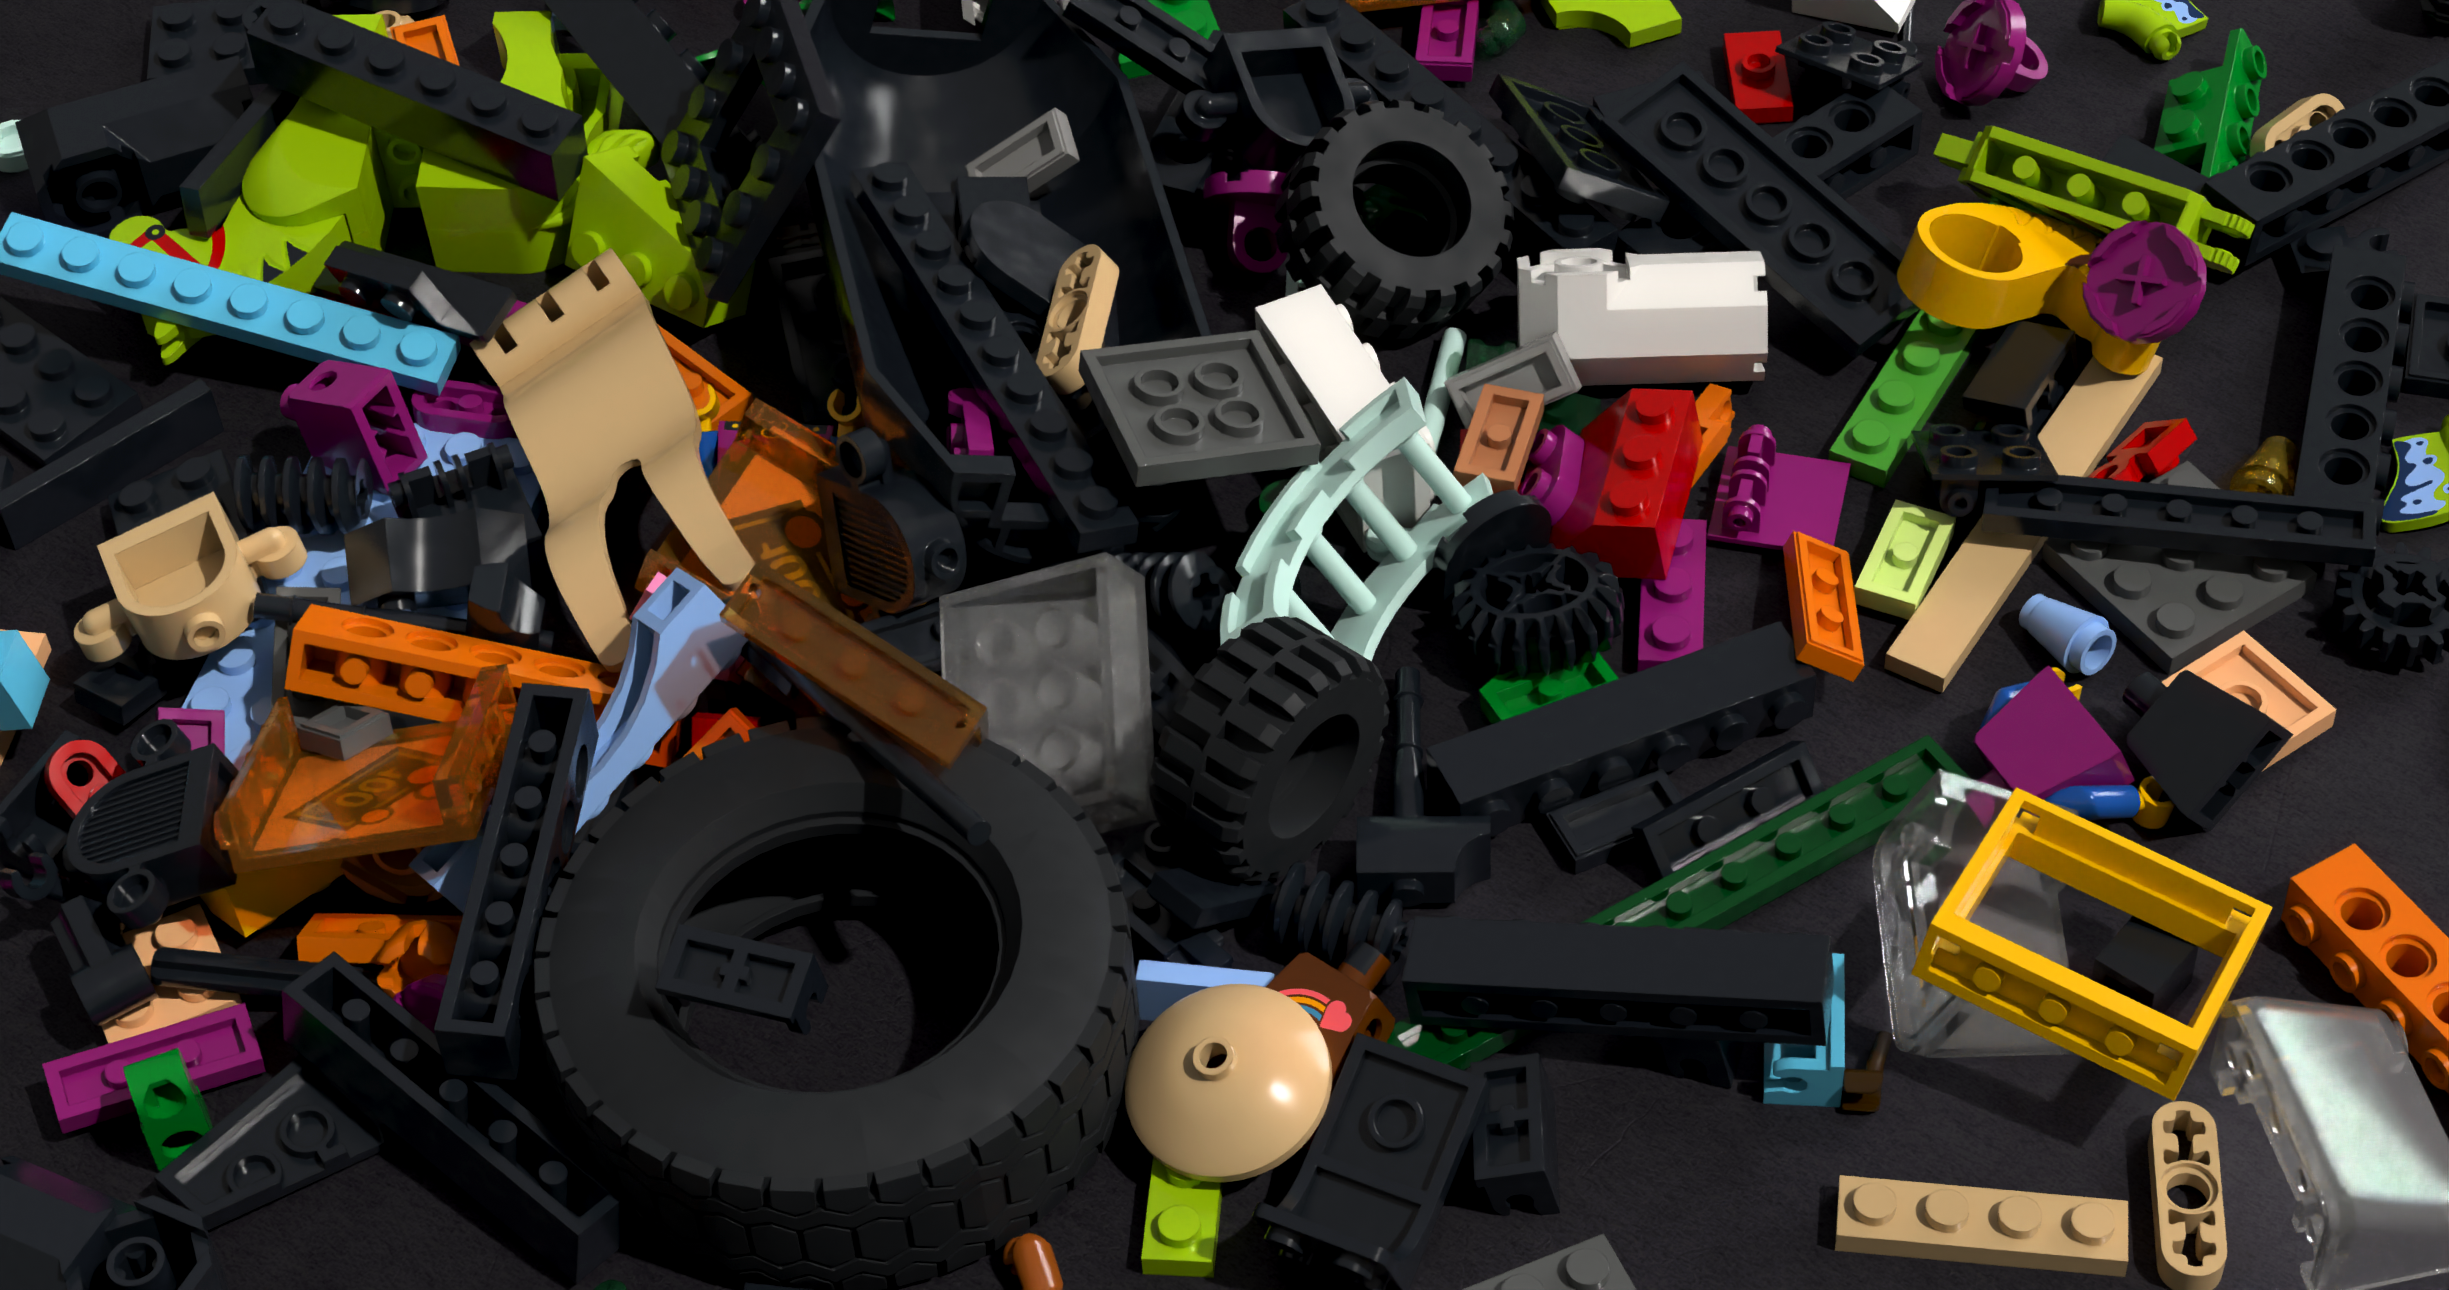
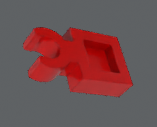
M2186 418L2144 422L2106 456L2109 463L2099 467L2088 477L2140 482L2144 476L2148 479L2157 478L2179 464L2180 459L2178 456L2197 440V437Z

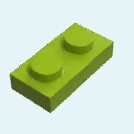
M1153 1157L1141 1256L1143 1274L1214 1278L1224 1182H1207L1185 1177L1168 1169Z

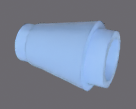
M2043 594L2032 596L2020 611V626L2028 630L2029 634L2070 673L2095 674L2108 663L2113 655L2117 642L2116 634L2113 630L2109 629L2108 621L2102 616L2048 598Z

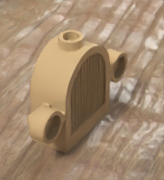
M213 491L97 545L117 598L86 612L75 626L74 638L85 657L93 662H105L118 657L129 647L132 637L138 634L147 650L161 658L185 660L207 655L232 642L253 621L257 592L261 593L257 578L264 576L267 579L278 580L293 575L305 564L307 550L296 530L289 526L267 527L239 540Z

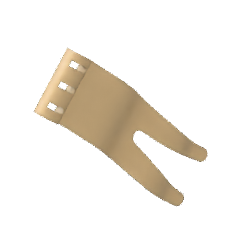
M609 248L504 319L488 343L476 340L469 343L499 386L503 394V403L508 417L542 489L549 514V528L545 535L544 544L552 575L587 642L607 671L612 673L621 672L629 647L632 623L629 619V614L613 573L608 554L604 525L605 513L616 493L618 480L630 468L641 465L647 483L670 519L706 569L727 591L735 592L742 590L754 580L757 574V565L725 515L704 472L699 453L702 429L692 396L655 321L650 302L612 248Z

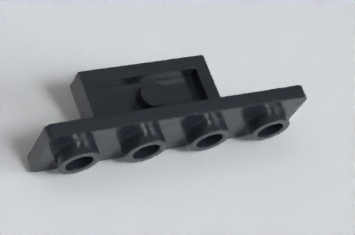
M344 241L340 246L334 248L324 263L325 268L314 283V287L322 295L482 343L491 341L517 301L516 294L510 288L348 241Z

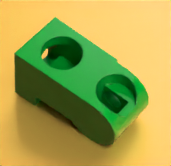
M179 1048L123 1067L125 1078L138 1113L141 1130L159 1172L213 1128L204 1098L198 1086H195ZM194 1131L199 1133L192 1142L181 1147L170 1148L162 1145L168 1137L178 1132Z

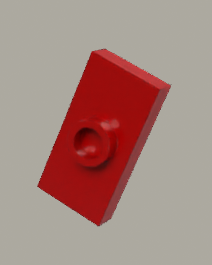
M1780 30L1725 33L1723 37V52L1732 104L1756 124L1793 121L1794 106L1785 55L1775 52L1776 46L1782 44Z

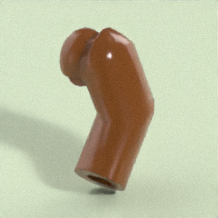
M1027 1233L1014 1237L1006 1243L1003 1249V1263L1005 1265L1013 1264L1010 1271L1013 1275L1018 1276L1022 1286L1021 1290H1063V1280L1052 1245L1043 1237L1034 1233Z

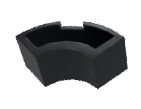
M474 507L454 514L429 518L401 519L384 517L344 534L352 606L364 607L366 604L367 608L417 612V609L465 604L468 603L474 567L489 563H509L513 574L526 586L532 587L524 514Z

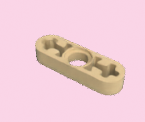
M1095 244L1081 247L1062 265L1056 281L1036 359L1040 370L1058 395L1071 394L1085 384L1078 371L1080 351L1102 347L1117 286L1119 267Z
M2186 1101L2170 1102L2160 1107L2154 1114L2148 1138L2157 1270L2162 1281L2173 1290H2213L2222 1278L2227 1258L2217 1128L2213 1117L2201 1106ZM2173 1130L2186 1131L2187 1139L2192 1141L2188 1160L2177 1161L2179 1145L2176 1134H2172ZM2178 1185L2192 1186L2203 1193L2207 1203L2197 1209L2181 1208L2170 1200L2167 1191ZM2197 1233L2195 1250L2197 1259L2202 1261L2201 1266L2188 1265L2186 1255L2182 1254L2186 1234Z

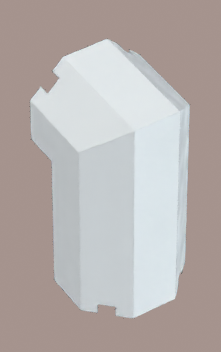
M1603 248L1551 249L1540 252V264L1530 266L1528 255L1517 258L1518 347L1557 331L1582 386L1764 381L1765 369L1762 363H1767L1768 301L1767 291H1758V276H1766L1764 259L1760 251L1639 255L1625 252V264L1613 262L1612 250Z

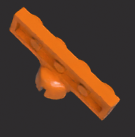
M315 913L297 935L298 961L320 962L335 951L352 966H358L361 963L384 965L383 970L377 977L378 986L393 999L396 993L403 991L408 984L433 973L448 975L463 916Z

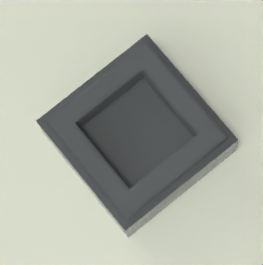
M341 701L301 723L297 727L301 748L346 761L392 735L393 729L389 713L368 706Z

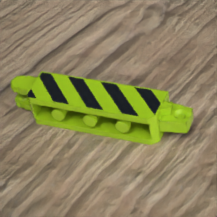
M1985 126L1983 132L1977 133L1974 142L1942 133L1933 153L1943 165L1961 171L1957 181L1968 186L1979 198L2006 207H2014L2041 214L2079 227L2098 237L2105 238L2110 232L2133 221L2146 220L2149 223L2163 222L2173 225L2185 233L2199 247L2206 267L2225 273L2235 274L2240 261L2232 253L2224 249L2205 245L2211 230L2214 229L2235 238L2250 239L2255 228V224L2241 216L2212 207L2204 196L2192 190L1996 126Z

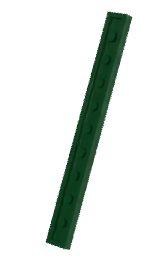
M1926 735L1583 922L1615 926L1648 927L1659 925L1684 929V927L1722 929L1962 796L1961 791L1968 787L1969 776L1929 735ZM1408 1016L1395 1023L1387 1043L1465 1070L1470 1067L1471 1062L1482 1061L1534 1031L1411 1024Z

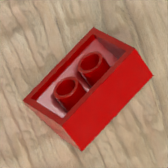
M1632 388L1581 430L1580 437L1584 439L1585 445L1578 490L1566 513L1553 525L1549 544L1554 543L1556 549H1565L1573 546L1579 554L1587 552L1597 553L1600 561L1612 565L1613 573L1617 577L1666 580L1699 461L1703 439L1693 390Z

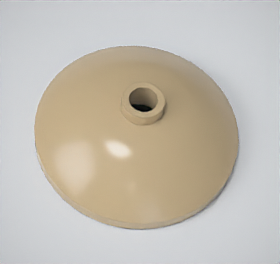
M1226 984L1206 988L1184 997L1167 1008L1151 1023L1139 1039L1130 1058L1125 1078L1127 1113L1131 1125L1144 1147L1157 1161L1168 1169L1185 1177L1207 1182H1232L1248 1179L1263 1174L1292 1157L1317 1129L1325 1114L1332 1089L1331 1057L1326 1041L1315 1021L1298 1003L1284 994L1266 987L1250 984ZM1221 1054L1227 1055L1225 1062L1217 1068L1206 1067L1208 1061L1213 1057Z

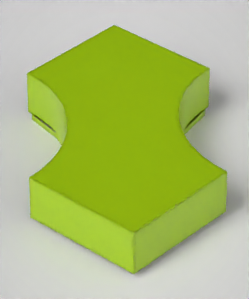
M1538 0L1554 26L1559 30L1577 27L1600 30L1615 36L1627 48L1681 33L1682 18L1670 0Z

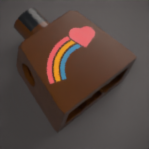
M1362 940L1356 942L1337 969H1334L1309 952L1298 954L1266 986V988L1280 992L1298 1003L1317 1024L1326 1041L1332 1062L1333 1077L1330 1097L1357 1032L1387 1043L1395 1026L1393 1015L1381 1000L1372 993L1375 986L1392 964L1383 954Z

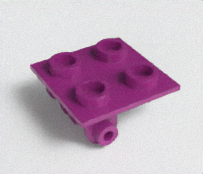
M1760 424L1750 426L1748 430L1740 435L1738 447L1728 446L1707 539L1783 551L1784 544L1791 533L1795 531L1834 546L1851 463L1776 453V440L1772 436L1771 430Z

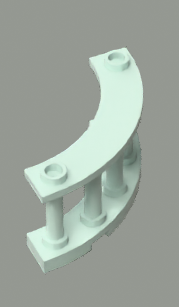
M1405 377L1378 395L1350 418L1339 429L1346 439L1321 463L1318 461V464L1302 466L1266 511L1250 536L1235 566L1237 572L1242 576L1236 595L1233 592L1225 595L1220 621L1221 645L1229 638L1237 639L1240 636L1241 629L1251 623L1263 622L1265 618L1288 616L1290 618L1297 617L1372 661L1375 650L1394 615L1408 595L1433 568V557L1440 539L1444 536L1449 542L1455 533L1467 522L1463 513L1475 503L1494 494L1490 480L1484 473H1481L1462 487L1420 436L1419 430L1427 425L1419 394ZM1396 449L1401 451L1443 502L1409 533L1404 530L1363 481L1365 475L1391 451ZM1344 498L1390 551L1364 583L1321 534L1323 525ZM1305 556L1310 559L1348 604L1331 633L1293 591L1294 581Z

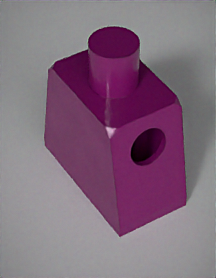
M327 360L320 363L299 384L288 386L281 396L280 410L282 415L287 419L296 421L312 457H321L324 466L330 469L333 468L336 458H346L350 475H356L360 459L365 458L372 472L373 488L382 494L389 496L387 483L398 480V473L404 472L405 474L414 471L428 458L391 370Z

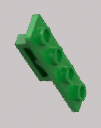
M2243 28L2230 31L2223 66L2201 72H2189L2179 78L2169 80L2154 150L2187 167L2202 163L2200 174L2208 178L2217 173H2224L2245 162L2246 156L2250 155L2251 131L2254 117H2257L2260 111L2258 96L2261 81L2267 76V64L2263 51L2258 45L2253 46Z

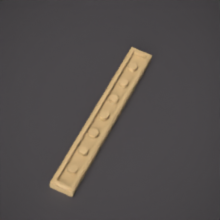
M2154 355L2148 369L2140 375H2126L2113 372L2100 364L2094 356L2037 436L2058 475L2088 477L2095 470L2161 373L2162 357ZM1982 515L1887 651L1884 668L1943 693L2048 537L1982 531Z

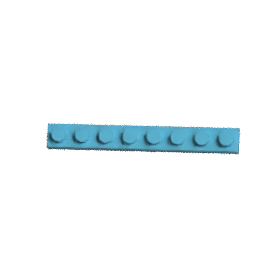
M14 212L10 213L0 232V275L317 363L335 360L391 370L397 385L435 396H440L461 351L459 335Z

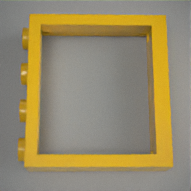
M2016 787L1930 923L1911 974L2175 1101L2242 974L2273 907ZM2023 808L2031 813L2040 816V818L2033 816L2025 811L2022 812L2019 818L2016 816L2020 809ZM2008 857L2223 958L2188 1025L1970 922V918ZM2234 908H2236V909H2238V910H2240V911H2243V912H2245V913L2251 915L2252 917H2249V916H2247V915H2245V914H2242V913H2240V912L2234 910Z

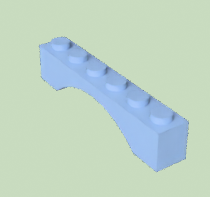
M678 567L674 569L632 617L629 647L618 683L600 718L596 722L599 737L576 833L586 821L595 818L603 811L609 801L610 794L631 771L641 767L650 758L654 745L676 721L683 719L693 710L702 691L719 672L728 669L736 662L741 654L742 647L754 634L704 583ZM491 805L485 807L475 833L431 839L408 865L463 914Z

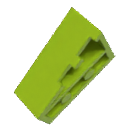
M628 145L584 156L565 260L566 266L578 270L609 248H612L651 305L702 328L746 315L756 260L752 263L728 304L706 298L698 270L695 267L691 247L684 232L680 212L672 193L671 184L666 179L658 181L637 162L640 156Z

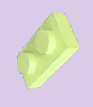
M1895 500L1855 584L1856 604L1910 620L1924 600L1954 535L1956 517Z

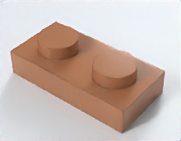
M1484 383L1453 471V476L1462 487L1481 473H1484L1490 480L1493 493L1504 490H1518L1544 413V394Z

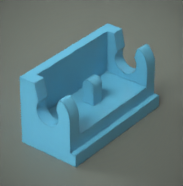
M1832 953L1834 987L1827 1046L1764 1043L1763 1104L1840 1107L1845 1070L1844 954Z

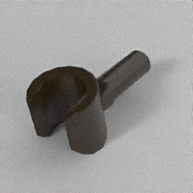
M1879 1031L1866 1061L1865 1069L1845 1068L1842 1087V1110L1876 1112L1879 1110L1883 1083V1066L1893 1042L1891 1033L1887 1031Z

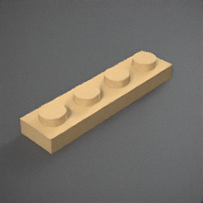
M1840 1175L1835 1251L2125 1277L2128 1265V1201Z

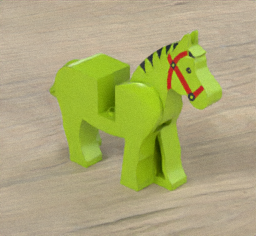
M551 11L494 12L492 24L501 63L505 69L500 83L582 115L588 155L628 145L640 156L637 162L644 169L648 170L658 162L660 157L659 143L653 134L644 130L619 129L624 98L588 54H560ZM383 14L333 15L388 37ZM300 97L291 112L252 158L242 180L241 195L231 208L223 226L214 231L209 238L190 235L188 229L168 231L159 220L153 217L135 216L118 224L111 231L109 239L312 295L318 291L314 287V283L325 268L324 263L336 246H340L342 242L348 241L385 252L394 208H421L436 267L452 272L531 274L546 271L565 263L580 175L562 199L557 202ZM141 314L147 333L155 337L158 345H162L161 358L164 365H169L176 361L201 338L216 335Z

